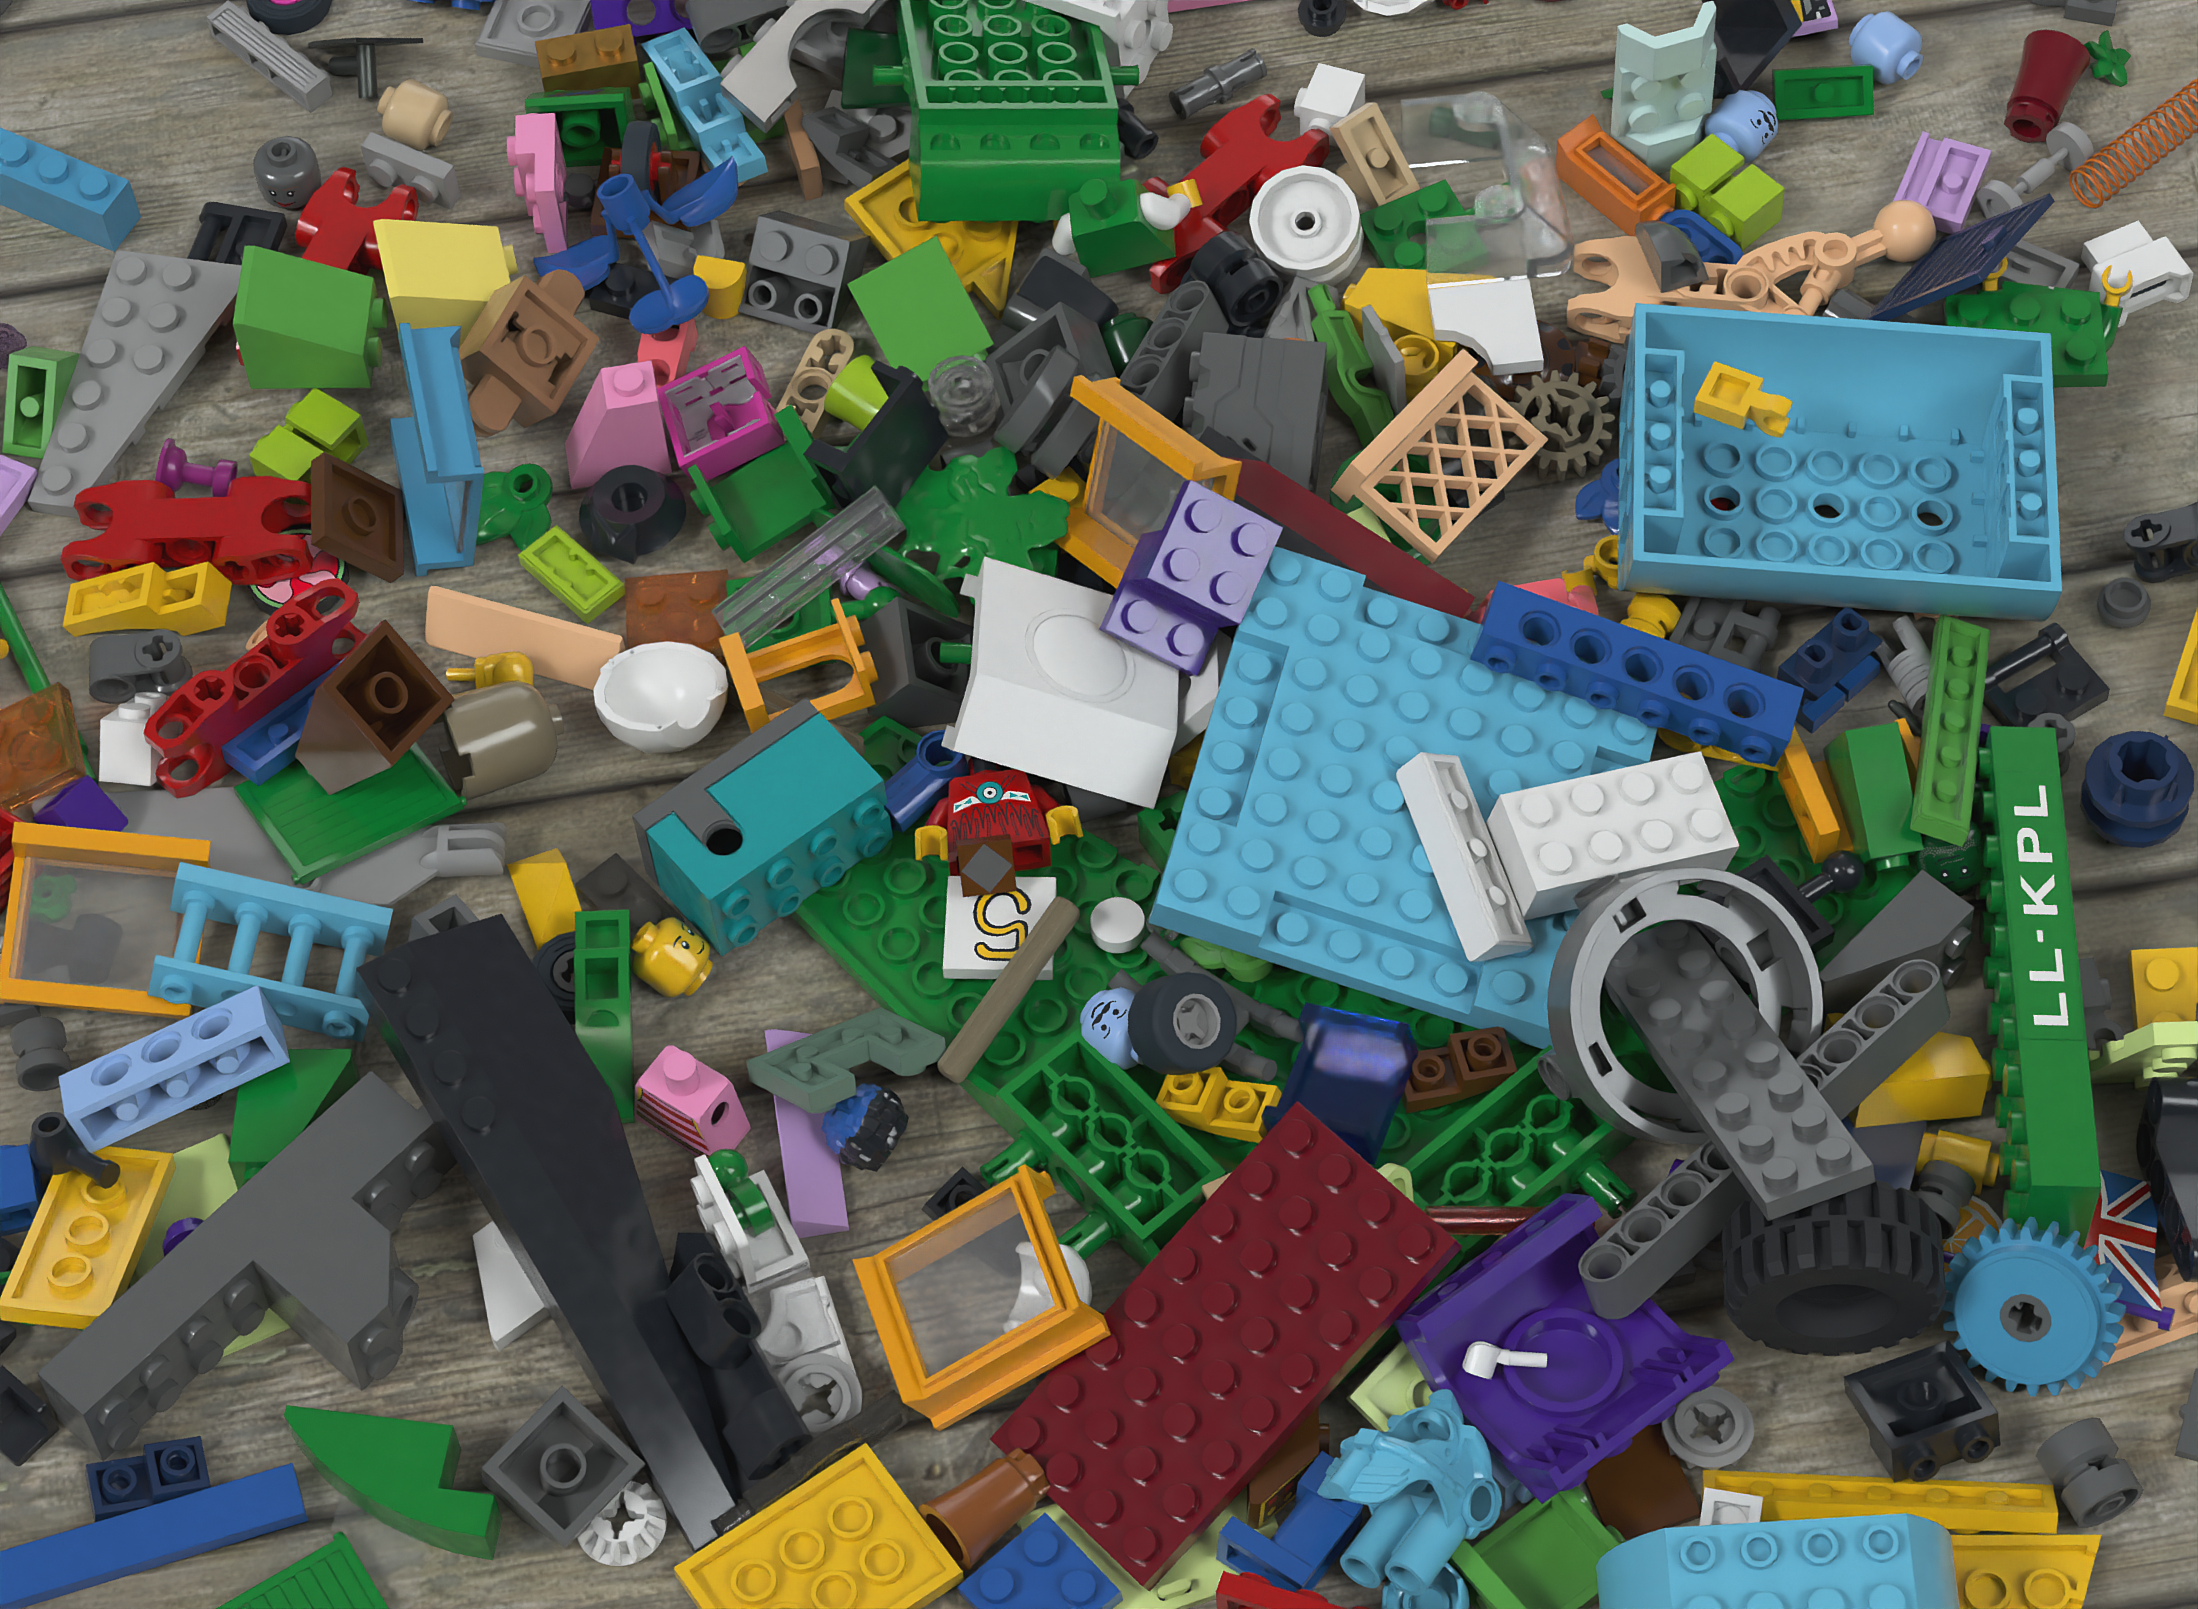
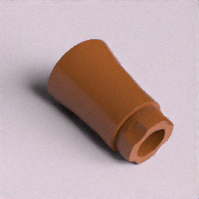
M1018 1447L1009 1452L1004 1458H996L978 1473L951 1490L919 1506V1514L960 1569L969 1571L990 1546L1014 1524L1036 1508V1503L1047 1496L1046 1492L1049 1490L1050 1485L1045 1477V1472L1030 1454L1023 1452Z

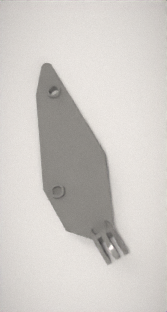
M234 787L204 788L195 795L183 798H175L167 790L105 793L128 819V825L121 832L211 841V869L381 907L392 906L434 877L447 878L503 874L507 831L504 823L441 824L436 826L428 825L307 883L295 885L291 878V875H293L292 871L238 799ZM45 795L37 798L32 803L33 814L35 815L55 795Z

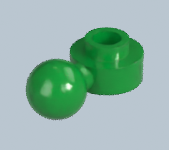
M725 1148L713 1152L707 1159L724 1193H728L729 1203L743 1231L747 1230L755 1238L775 1227L772 1214L763 1196L753 1181L747 1178L748 1165L745 1158L733 1149Z

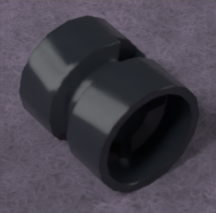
M1228 231L1211 238L1200 248L1191 262L1190 275L1194 281L1199 280L1209 286L1224 315L1233 325L1247 326L1262 319L1273 309L1283 292V282L1264 260L1258 259L1259 256L1240 233Z

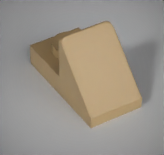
M1376 102L1364 104L1329 128L1347 163L1335 170L1337 175L1373 209L1420 189Z

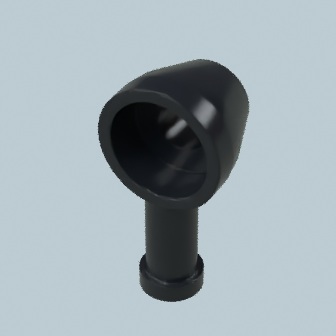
M47 1112L34 1120L29 1149L33 1165L39 1172L47 1175H59L75 1169L93 1179L98 1186L104 1189L112 1187L117 1182L120 1176V1166L111 1160H104L87 1151L62 1113Z

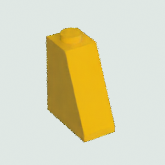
M1367 268L1358 284L1351 283L1346 289L1340 309L1348 311L1356 331L1363 342L1361 308L1368 305L1373 307L1383 326L1388 329L1389 336L1393 342L1400 337L1410 334L1429 338L1436 345L1439 352L1437 372L1440 373L1462 349L1469 352L1471 348L1455 341L1435 340L1428 302V289L1498 282L1499 276L1490 272Z
M1827 1014L1823 1034L1845 1014ZM1938 1031L1855 1107L1848 1116L1854 1128L1981 1116L1985 1094L1992 1088L1991 1066L1988 1060L1982 1059L1971 1037Z

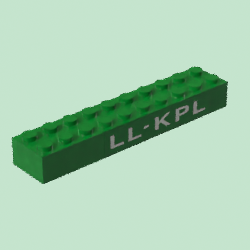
M1990 726L1986 747L1978 748L1971 812H1977L1978 815L1977 824L1984 835L1983 865L1984 868H1989L1986 877L1975 886L1976 899L1985 900L1986 912H1981L1979 921L1980 943L1989 944L1990 956H1985L1983 985L1984 989L1993 990L1994 1002H1989L1987 1031L1989 1035H1997L1998 1048H1993L1991 1055L1992 1081H2000L2002 1095H1997L1995 1123L1997 1128H2005L2006 1142H2001L1999 1170L2001 1176H2009L2010 1190H2005L2003 1216L2004 1221L2012 1218L2018 1230L2023 1228L2029 1217H2035L2038 1230L2046 1231L2052 1221L2058 1222V1234L2067 1238L2073 1231H2078L2080 1238L2077 1244L2084 1248L2101 1191V1177L2056 728Z

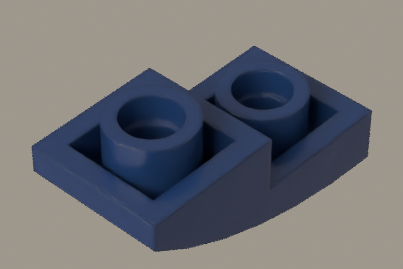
M201 1436L145 1444L142 1456L86 1464L85 1477L94 1523L211 1488Z

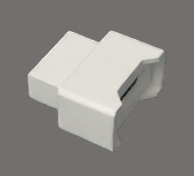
M2139 220L2083 244L2081 259L2092 273L2088 291L2100 292V301L2104 302L2106 295L2102 285V274L2109 265H2112V271L2108 278V284L2113 288L2123 287L2127 282L2129 270L2132 273L2133 287L2127 295L2121 297L2119 306L2123 307L2118 327L2125 325L2129 313L2161 300L2179 303L2188 298L2193 278L2192 270L2166 236L2153 241Z

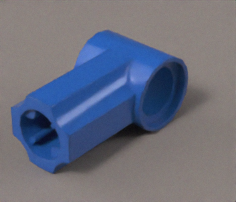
M945 730L932 731L923 736L917 746V755L884 784L887 804L884 805V810L890 815L891 827L894 832L900 831L903 833L942 797H949V782L952 779L970 776L966 755L941 746ZM943 761H951L947 766H935Z

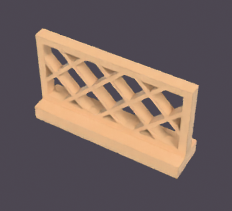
M1464 349L1350 463L1331 489L1346 504L1355 495L1431 563L1447 549L1548 441L1546 436L1471 372L1478 361ZM1467 392L1484 406L1486 416L1465 415L1462 397ZM1435 425L1455 427L1458 445L1438 443ZM1468 428L1488 430L1491 448L1471 446ZM1501 431L1514 432L1529 446L1525 450L1504 449ZM1424 437L1425 442H1419ZM1407 454L1426 455L1428 457L1430 474L1409 472ZM1440 457L1461 458L1464 476L1443 475ZM1473 459L1494 461L1497 479L1477 478ZM1507 462H1512L1511 465L1507 467ZM1396 466L1397 471H1391ZM1379 483L1398 484L1400 486L1402 503L1389 502L1374 488ZM1412 486L1433 487L1436 506L1415 504ZM1446 488L1466 490L1469 508L1449 507ZM1479 491H1485V492L1480 496ZM1418 518L1439 519L1442 537L1437 542H1434L1419 528ZM1451 520H1457L1455 524L1452 526Z

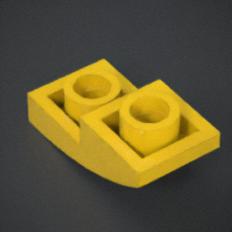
M1212 1067L1202 1072L1167 1075L1155 1102L1174 1121L1228 1138L1259 1143L1272 1129L1284 1097L1276 1085L1231 1081L1227 1079L1221 1067Z

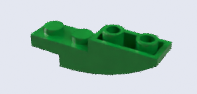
M629 909L575 912L574 949L576 1035L613 1093L621 1122L635 1123Z

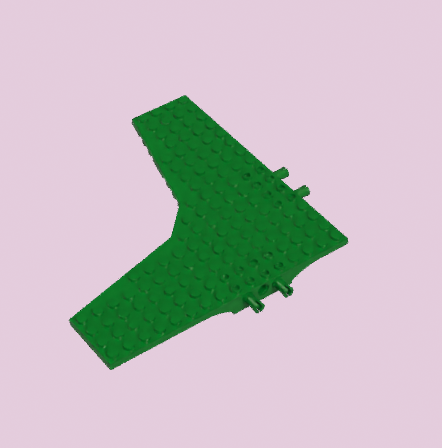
M885 715L858 734L863 737V744L866 746L865 754L862 756L863 759L884 780V784L917 755L918 743L923 738ZM943 761L935 766H947L951 761ZM1744 764L1737 765L1723 772V778L1713 783L1739 844V848L1725 871L1736 874L1765 855H1768L1796 887L1821 873L1823 862L1814 864L1779 782V772ZM934 804L903 833L892 830L893 838L888 841L878 854L863 858L847 869L835 884L829 887H822L804 899L790 916L882 1008L944 1037L947 1050L996 979H949L943 976L948 876H950L948 860L941 861L939 855H926L922 857V861H916L915 831L925 826L936 805ZM1082 828L1083 837L1078 838L1075 834H1067L1060 837V843L1056 845L1052 844L1050 837L1052 866L1015 871V877H1056V897L1060 896L1072 902L1079 909L1080 916L1054 953L1053 980H1035L968 1076L963 1082L958 1084L1015 1140L992 1160L980 1167L981 1174L990 1187L1018 1173V1167L1024 1164L1031 1169L1037 1166L1040 1169L1043 1168L1088 1213V1215L1063 1235L1057 1237L1059 1244L1070 1246L1076 1250L1083 1260H1086L1111 1239L1113 1242H1117L1145 1269L1207 1201L1202 1192V1186L1233 1172L1258 1143L1228 1138L1174 1121L1155 1102L1167 1074H1160L1145 1064H1137L1135 1067L1122 1070L1116 1063L1108 1061L1083 1038L1081 1034L1082 1024L1080 1023L1083 1008L1098 992L1112 990L1107 984L1121 968L1141 986L1155 979L1169 976L1159 967L1160 964L1140 948L1153 931L1158 933L1171 946L1177 947L1180 950V941L1190 936L1148 923L1161 881L1160 872L1143 862L1138 866L1119 855L1118 848ZM1913 857L1908 858L1910 866L1893 871L1877 872L1876 864L1865 865L1864 879L1857 889L1849 893L1831 891L1812 903L1815 909L1835 930L1833 942L1813 954L1819 973L1918 874L1916 861ZM1700 881L1680 885L1677 894L1698 897L1706 891L1697 889V885L1700 883ZM1122 897L1130 899L1138 904L1143 911L1145 918L1144 938L1136 948L1128 952H1107L1098 947L1092 938L1091 914L1099 903L1109 898ZM1675 920L1657 922L1643 928L1634 935L1658 927L1665 922ZM1273 963V968L1266 977L1254 982H1242L1235 979L1225 967L1205 969L1256 1001L1264 1002L1275 1009L1284 1011L1287 1016L1305 1021L1309 1025L1308 1036L1300 1043L1284 1037L1276 1038L1262 1033L1251 1026L1250 1022L1236 1036L1234 1040L1236 1044L1252 1050L1256 1055L1276 1062V1075L1271 1081L1267 1082L1253 1076L1245 1077L1233 1073L1219 1064L1215 1067H1221L1227 1079L1231 1081L1278 1086L1284 1101L1273 1127L1298 1101L1373 1168L1378 1170L1387 1163H1394L1407 1168L1412 1178L1414 1204L1462 1246L1413 1302L1491 1247L1500 1236L1512 1232L1564 1193L1571 1194L1575 1189L1581 1187L1608 1212L1612 1219L1622 1216V1211L1618 1209L1620 1206L1627 1212L1636 1201L1637 1191L1630 1188L1606 1164L1637 1138L1612 1127L1586 1106L1581 1098H1569L1563 1101L1549 1090L1538 1071L1537 1059L1553 1049L1551 1045L1541 1049L1507 1038L1517 1072L1501 1085L1450 1104L1405 1113L1392 1070L1394 1055L1447 1047L1450 1034L1479 1030L1478 1028ZM1602 987L1600 994L1602 1028L1606 1041L1617 1061L1630 1075L1641 1083L1659 1091L1677 1093ZM1750 993L1747 996L1752 1001V994ZM1781 1007V1018L1791 1009ZM1631 1109L1644 1119H1646V1117H1650L1656 1120L1661 1119L1659 1117L1649 1116ZM1394 1324L1389 1327L1331 1392L1400 1336Z

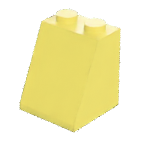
M391 219L373 221L398 333L399 323H410L411 329L461 326L459 347H461L494 291L510 283L509 275L519 273L512 244L502 246L497 226Z

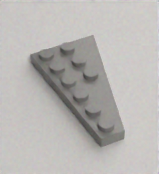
M116 251L28 499L33 512L79 518L76 509L73 507L76 494L86 488L102 486L108 483L116 472L114 464L130 444L136 446L145 434L144 425L157 408L163 410L206 353L204 345L220 324L226 326L235 312L233 306L236 304L242 265Z

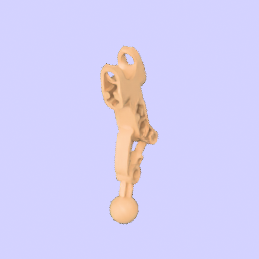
M1912 200L1893 201L1879 211L1873 223V229L1850 238L1838 232L1824 234L1815 231L1789 236L1768 243L1743 255L1736 265L1703 262L1709 280L1665 293L1660 292L1636 236L1585 241L1575 245L1573 272L1580 274L1583 278L1607 284L1611 288L1605 292L1581 294L1575 298L1568 299L1567 327L1582 334L1624 344L1626 335L1630 334L1635 303L1813 316L1818 306L1826 305L1836 289L1847 286L1853 280L1856 267L1882 256L1903 263L1920 259L1929 252L1936 239V226L1931 212L1921 203ZM1597 256L1607 259L1608 262H1592L1586 258ZM1811 270L1800 288L1802 298L1798 304L1775 286L1777 282L1800 271ZM1580 313H1594L1602 316L1598 318H1588L1581 315Z

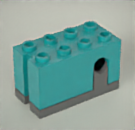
M807 698L786 710L632 815L646 874L658 887L660 886L664 894L721 957L735 947H743L750 943L761 929L778 917H786L792 914L804 899L822 887H829L835 884L847 869L865 857H872L878 854L888 841L893 838L890 815L884 810V805L887 804L884 780L828 720L819 713Z

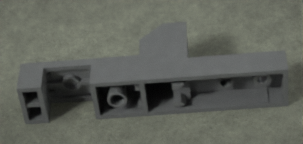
M370 1070L37 1372L58 1421L96 1456L105 1461L114 1451H121L127 1448L138 1436L140 1427L157 1412L161 1413L172 1407L180 1397L182 1389L199 1373L205 1374L212 1370L221 1360L224 1349L239 1335L246 1336L252 1333L264 1319L265 1311L269 1308L361 1391L374 1379L381 1380L394 1369L399 1356L403 1353V1330L414 1311L419 1294L418 1284L400 1268L390 1232L398 1225L402 1214L418 1199L423 1200L433 1194L439 1187L442 1177L458 1163L424 1105L419 1109L414 1108Z

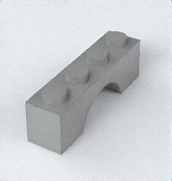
M787 0L786 5L789 9L777 22L770 18L762 25L753 38V41L757 44L746 56L743 57L737 54L724 67L720 74L723 78V81L720 83L722 96L766 134L798 99L797 85L789 65L792 52L801 37L812 28L833 21L849 22L864 27L888 0Z

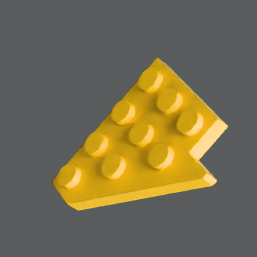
M909 159L844 199V209L865 235L870 236V241L887 261L937 235L967 293L974 291L997 320L1003 317L1019 221H999L996 223H985L982 221H950L948 223L918 221L908 165Z

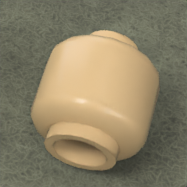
M406 79L396 89L389 86L383 93L377 107V112L383 115V132L387 136L418 151L425 150L431 144L436 147L440 145L453 120V112L448 110L447 97L414 79Z

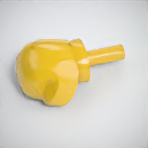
M504 652L490 654L487 657H478L475 660V668H448L446 671L448 681H475L476 689L518 680L534 687L532 662L521 652Z

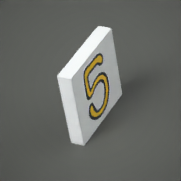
M948 876L943 955L944 978L997 979L1053 899L1056 898V877H1015L1017 891L963 897L960 876ZM1054 954L1036 980H1053Z

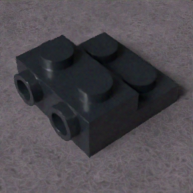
M1949 1340L1843 1376L1845 1393L1869 1429L1870 1446L1894 1483L1909 1477L1915 1482L1927 1481L1937 1474L1941 1466L1961 1459L1968 1463L1981 1462L1992 1453L1995 1447L2001 1445L1998 1412Z

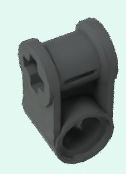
M156 629L149 632L120 636L105 635L98 637L90 644L89 694L94 699L108 704L127 702L135 698V694L140 692H158L171 696L193 677V671L190 662L181 656L183 649L180 639L172 631ZM159 643L165 645L167 652L163 653ZM161 673H165L169 682H164Z

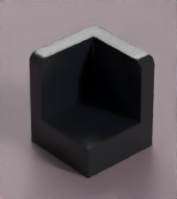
M2 1365L0 1366V1453L15 1466H21L60 1428L48 1405Z

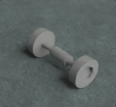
M2059 123L2046 137L2047 147L2052 155L2050 158H2041L2020 175L2016 180L2017 185L2013 189L2002 181L1992 180L1978 191L1977 203L1985 218L1989 219L2022 205L2023 203L2019 196L2023 192L2030 194L2054 174V166L2058 163L2067 170L2073 171L2078 166L2083 165L2086 160L2091 159L2094 155V148L2088 136L2072 123Z

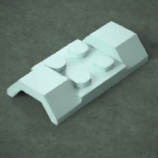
M1713 1L1703 3L1693 27L1654 37L1627 23L1617 26L1610 137L1656 174L1670 171L1671 165L1705 138V121L1707 114L1712 111L1717 47L1714 43L1716 6Z

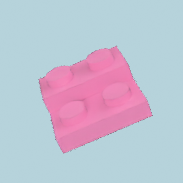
M555 113L516 115L515 136H507L509 166H518L514 167L516 197H525L528 216H533L535 234H544L547 252L558 253L567 250L568 201L563 202L564 185L568 174Z

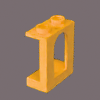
M838 598L831 600L837 620L836 624L746 654L739 632L718 638L751 734L789 709L787 708L768 715L757 684L822 661L832 659L843 660L854 669L851 681L844 688L810 700L811 704L828 721L876 704L870 683L879 681L871 654L869 650L859 654L857 647L865 645L856 615L845 617Z

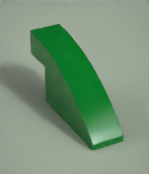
M286 1405L284 1417L293 1439L302 1453L323 1478L354 1506L383 1525L418 1542L455 1554L493 1561L503 1518L495 1495L452 1490L461 1454V1447L453 1425Z

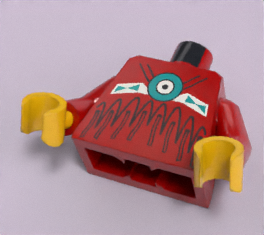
M972 756L967 763L970 776L952 779L949 782V797L939 800L925 826L915 831L916 861H922V857L926 855H939L941 861L948 860L950 876H960L956 840L1010 834L1014 870L1021 871L1052 866L1050 837L1052 844L1056 845L1060 843V837L1067 834H1075L1079 838L1083 837L1077 808L1074 806H1061L1041 786L1030 785L1026 772L1017 769L1001 771L1000 764Z

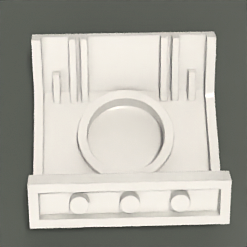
M984 556L978 577L965 574L960 594L975 599L971 670L955 727L947 725L941 746L969 756L1154 809L1177 734L1179 670L1099 630L1114 597L1113 595Z

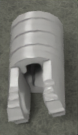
M1904 614L1892 624L1906 650L1898 654L1895 647L1888 640L1879 636L1878 638L1883 642L1874 652L1912 713L1916 716H1924L1931 651L1913 622Z

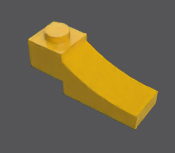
M155 562L70 584L62 627L74 637L125 629H167L169 631H177L181 636H187L225 626L232 582L209 562L170 572H165Z

